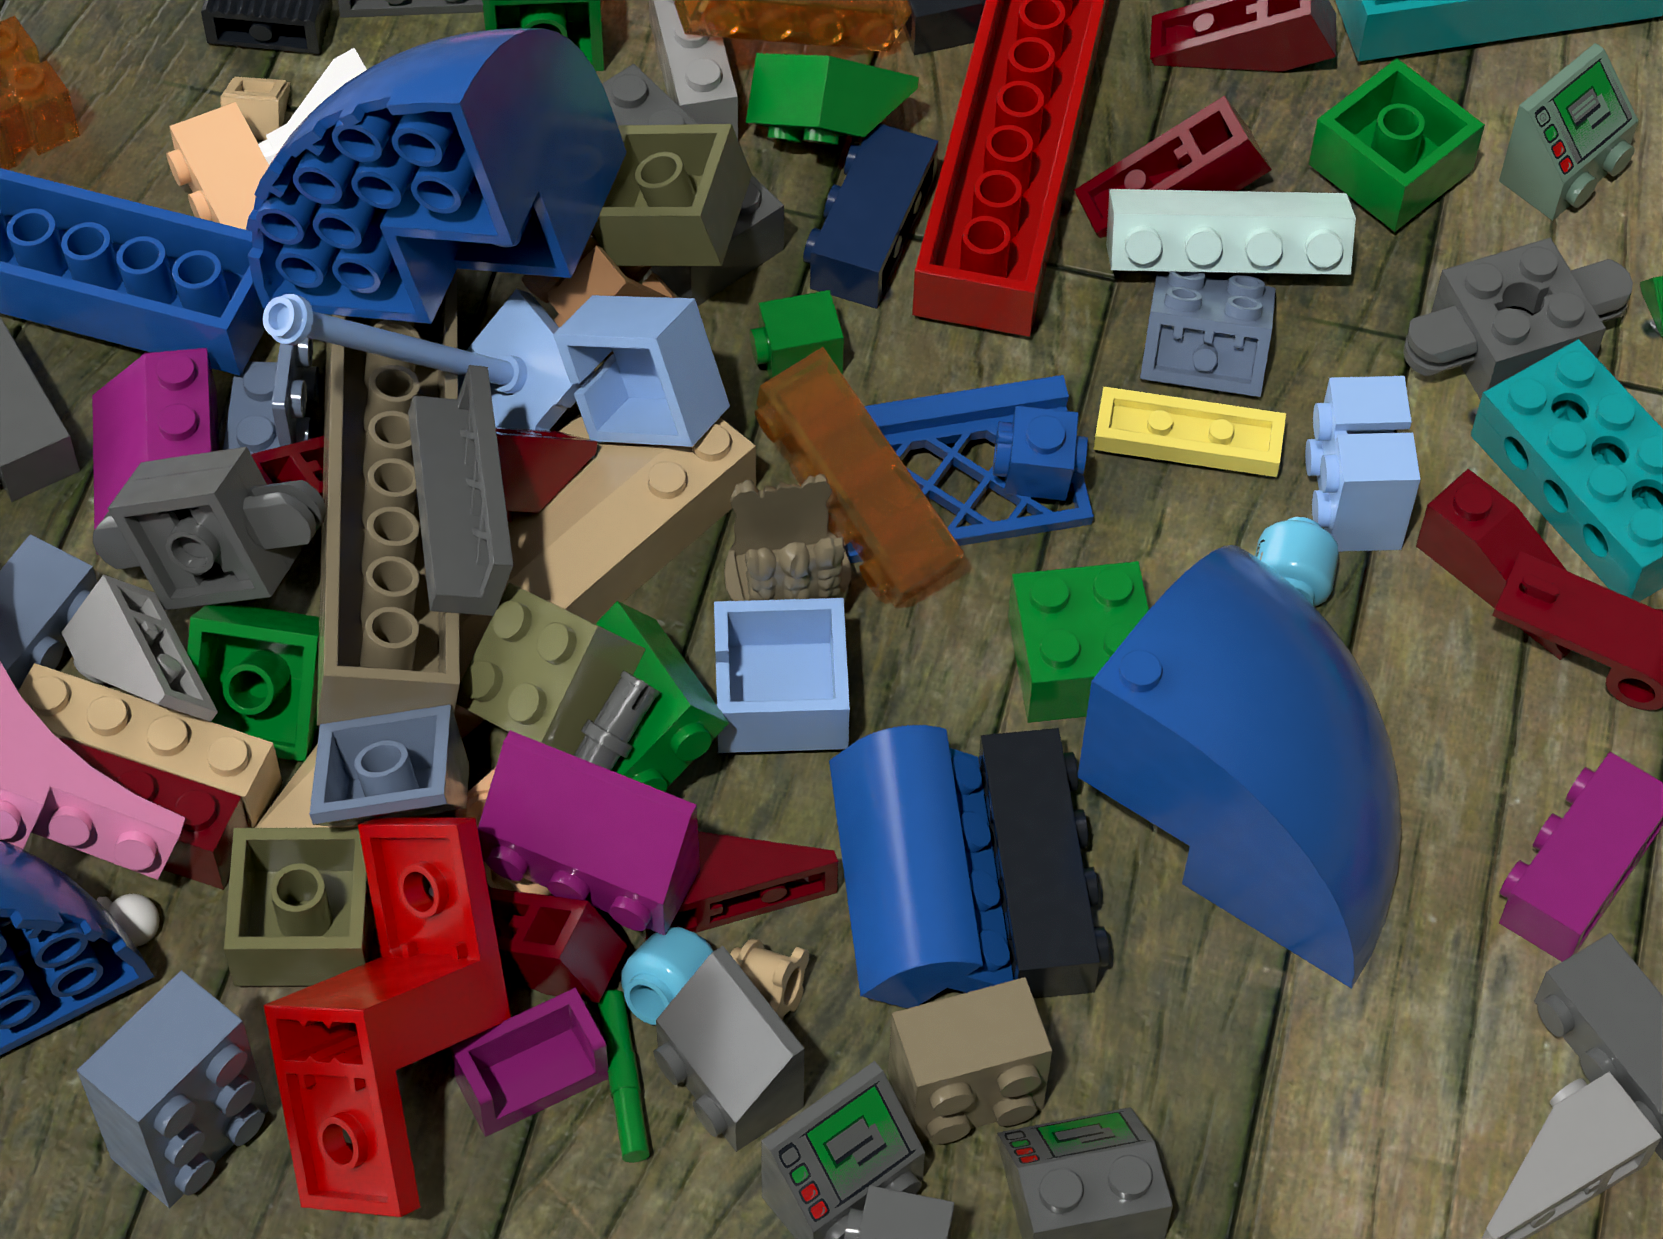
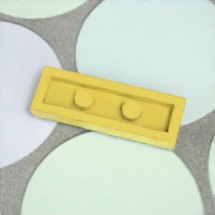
M1103 386L1093 450L1277 477L1286 413Z

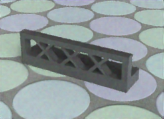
M469 365L458 399L413 395L408 416L430 611L494 616L512 571L513 559L488 367Z

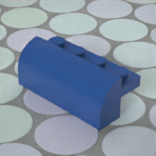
M907 725L888 728L867 735L829 760L860 996L904 1008L919 1006L946 988L967 993L1014 980L978 756L950 748L947 730L944 728L928 725Z

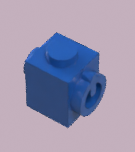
M1016 406L1012 423L998 422L993 458V476L1005 477L1004 494L1066 501L1073 473L1084 474L1088 437L1077 436L1078 412Z

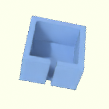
M592 295L553 334L570 383H581L613 350L614 354L574 393L591 440L598 442L693 447L730 407L695 298Z
M1405 376L1329 378L1324 403H1315L1313 412L1315 439H1307L1305 449L1307 475L1317 476L1319 490H1314L1312 516L1313 521L1328 531L1338 543V552L1402 550L1421 480L1413 432L1394 433L1395 430L1410 429L1412 423Z
M844 598L714 602L717 706L729 722L718 734V753L848 748L850 707Z

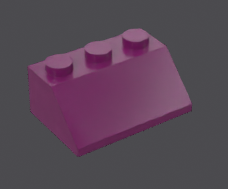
M207 348L144 353L92 395L94 530L109 511L107 508L141 462L219 451L217 389Z
M511 730L503 741L478 826L483 862L487 863L495 873L506 879L520 881L522 878L547 887L555 897L589 901L593 907L608 912L616 922L631 930L643 931L647 928L666 935L700 871L697 805Z

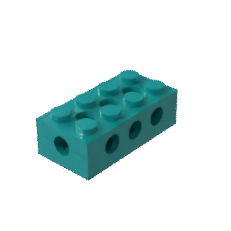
M1579 339L1484 391L1471 431V437L1610 590L1640 602L1662 589L1663 428Z

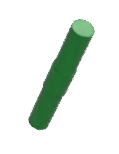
M609 990L603 993L598 1003L603 1039L607 1048V1074L610 1093L614 1103L622 1160L634 1163L643 1161L650 1155L640 1097L641 1088L636 1057L632 1047L624 993L619 990Z

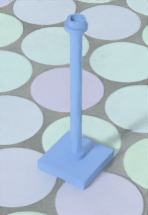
M519 289L513 292L467 350L313 312L310 303L304 297L294 294H285L281 297L273 298L267 304L263 313L265 330L279 343L297 345L307 337L458 374V396L469 365L488 367L495 427L550 431L567 408H571L576 402L574 393L595 372L593 370L581 383L569 382L553 336L559 327L531 293Z

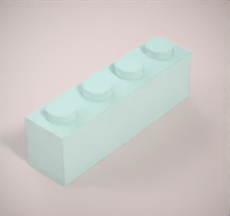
M1109 189L1106 246L1111 270L1351 275L1356 217L1347 193Z

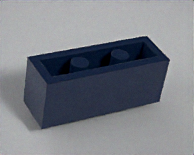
M878 124L864 137L862 143L856 141L852 143L845 162L844 174L846 178L842 186L836 184L832 186L825 204L824 218L826 220L821 230L817 228L812 229L805 245L803 261L810 264V289L819 292L830 290L832 296L878 309L936 180L938 140Z

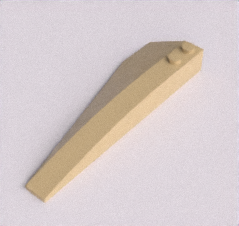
M581 413L559 430V432L590 439ZM719 418L693 447L597 442L596 454L539 513L513 511L512 522H508L513 568L505 590L508 583H511L596 624L616 601L621 603L729 512L732 509L730 497L736 484L752 480L756 485V445L722 418ZM459 613L460 682L491 621L492 616ZM456 704L454 716L463 739L485 719ZM317 745L255 828L327 827L313 825L309 815ZM351 825L345 827H358V825Z

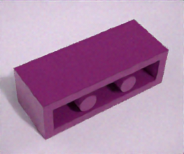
M1612 752L1607 754L1595 772L1587 767L1581 771L1565 800L1572 804L1563 818L1554 813L1550 815L1532 846L1539 850L1538 854L1530 865L1519 860L1507 876L1499 892L1500 895L1508 899L1499 924L1561 962L1578 952L1663 828V782Z

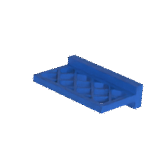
M1064 375L821 413L819 444L823 461L827 462L845 551L850 564L1091 525L1093 513L1083 474L1073 473L1069 486L1075 508L1052 512L1033 500L1035 497L1004 494L1005 482L997 476H993V466L987 471L960 454L970 440L985 438L995 444L998 422L1012 423L1016 406L1068 411L1067 402L1069 395ZM955 443V445L952 448L945 445ZM926 448L944 460L927 481L900 464L909 450ZM894 452H895V454L892 456V458H890V457H888L887 455H885V454H888V453H894ZM865 457L883 470L866 491L844 476L841 461ZM952 465L980 482L965 504L936 487ZM891 475L919 491V494L904 514L876 497ZM988 488L1017 505L1008 519L992 522L973 510ZM849 496L859 501L853 510ZM928 497L956 514V517L947 529L931 532L912 520ZM867 507L895 524L886 539L859 543L855 523ZM1025 511L1032 514L1031 516L1021 517ZM964 521H967L971 524L969 526L960 527ZM904 530H905L906 532H908L909 534H911V535L901 536V537H900V535L902 534V532H903Z

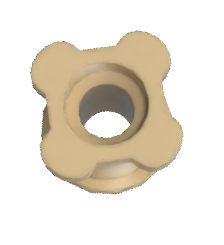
M753 938L748 940L742 949L736 947L731 951L730 955L781 1020H783L787 1012H794L797 1009L803 995L802 984L809 961L808 950L796 947L792 955L788 957L764 949L763 943Z

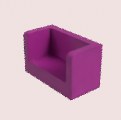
M576 988L515 1015L495 1027L450 1046L456 1082L485 1137L608 1079L606 1043Z

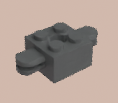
M1551 237L1444 269L1441 272L1431 313L1412 318L1410 321L1403 351L1405 360L1413 370L1423 376L1434 375L1461 366L1481 400L1484 391L1578 339L1597 357L1606 330L1603 322L1622 317L1625 314L1627 302L1632 293L1633 281L1630 273L1621 264L1611 259L1570 270Z
M247 447L146 461L139 464L107 508L109 511L93 532V544L99 556L115 569L140 566L165 610L267 598L273 595L301 552L300 545L308 544L315 535V531L321 526L326 516V506L319 492L306 481L298 480L267 485Z

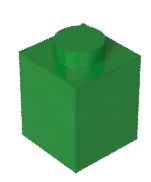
M830 290L759 303V328L750 329V343L756 365L766 363L772 387L843 374L844 336Z

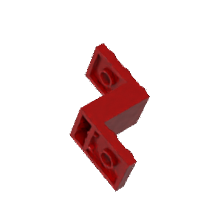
M374 818L358 824L382 957L263 1005L302 1208L402 1217L421 1208L396 1070L495 1027L511 1018L476 818ZM423 875L429 880L433 888L434 897L426 894L422 882ZM343 1128L349 1134L352 1144L345 1142Z

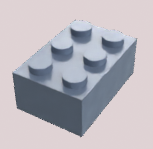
M182 970L77 1069L111 1159L169 1209L184 1194L189 1196L199 1191L212 1176L215 1163L234 1144L241 1146L248 1142L260 1129L265 1114L269 1111L243 1021Z

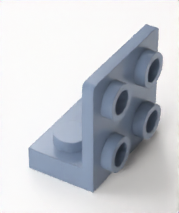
M1157 271L1140 379L1261 397L1272 333L1276 289L1265 286V283L1258 278L1245 275H1236L1230 277L1229 280L1205 277L1203 272Z
M306 337L305 340L297 345L280 343L278 362L248 361L240 376L234 374L223 450L247 447L250 454L313 438L312 417H307L308 403H318L320 394L319 367L311 366L313 360V339Z

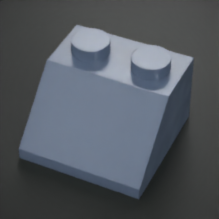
M451 704L320 724L309 813L313 825L345 827L358 825L374 818H404L424 814H439L445 811L467 808L469 761Z

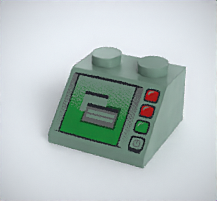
M1594 43L1522 102L1518 108L1499 182L1552 221L1569 206L1572 205L1578 208L1585 203L1595 190L1597 183L1608 173L1612 176L1619 174L1627 166L1635 151L1631 143L1638 124V118L1604 48Z

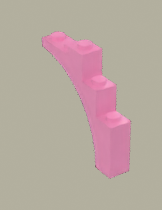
M0 661V840L24 849L30 833H34L158 880L181 834L185 817L135 795L91 767L48 729L20 696Z

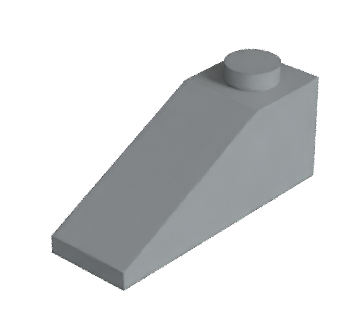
M103 575L61 632L74 658L73 663L76 669L93 682L108 683L158 705L211 722L218 711L156 593Z
M1610 1071L1590 1084H1587L1583 1078L1577 1079L1561 1089L1551 1099L1550 1104L1553 1109L1493 1215L1482 1239H1528L1648 1164L1662 1137Z

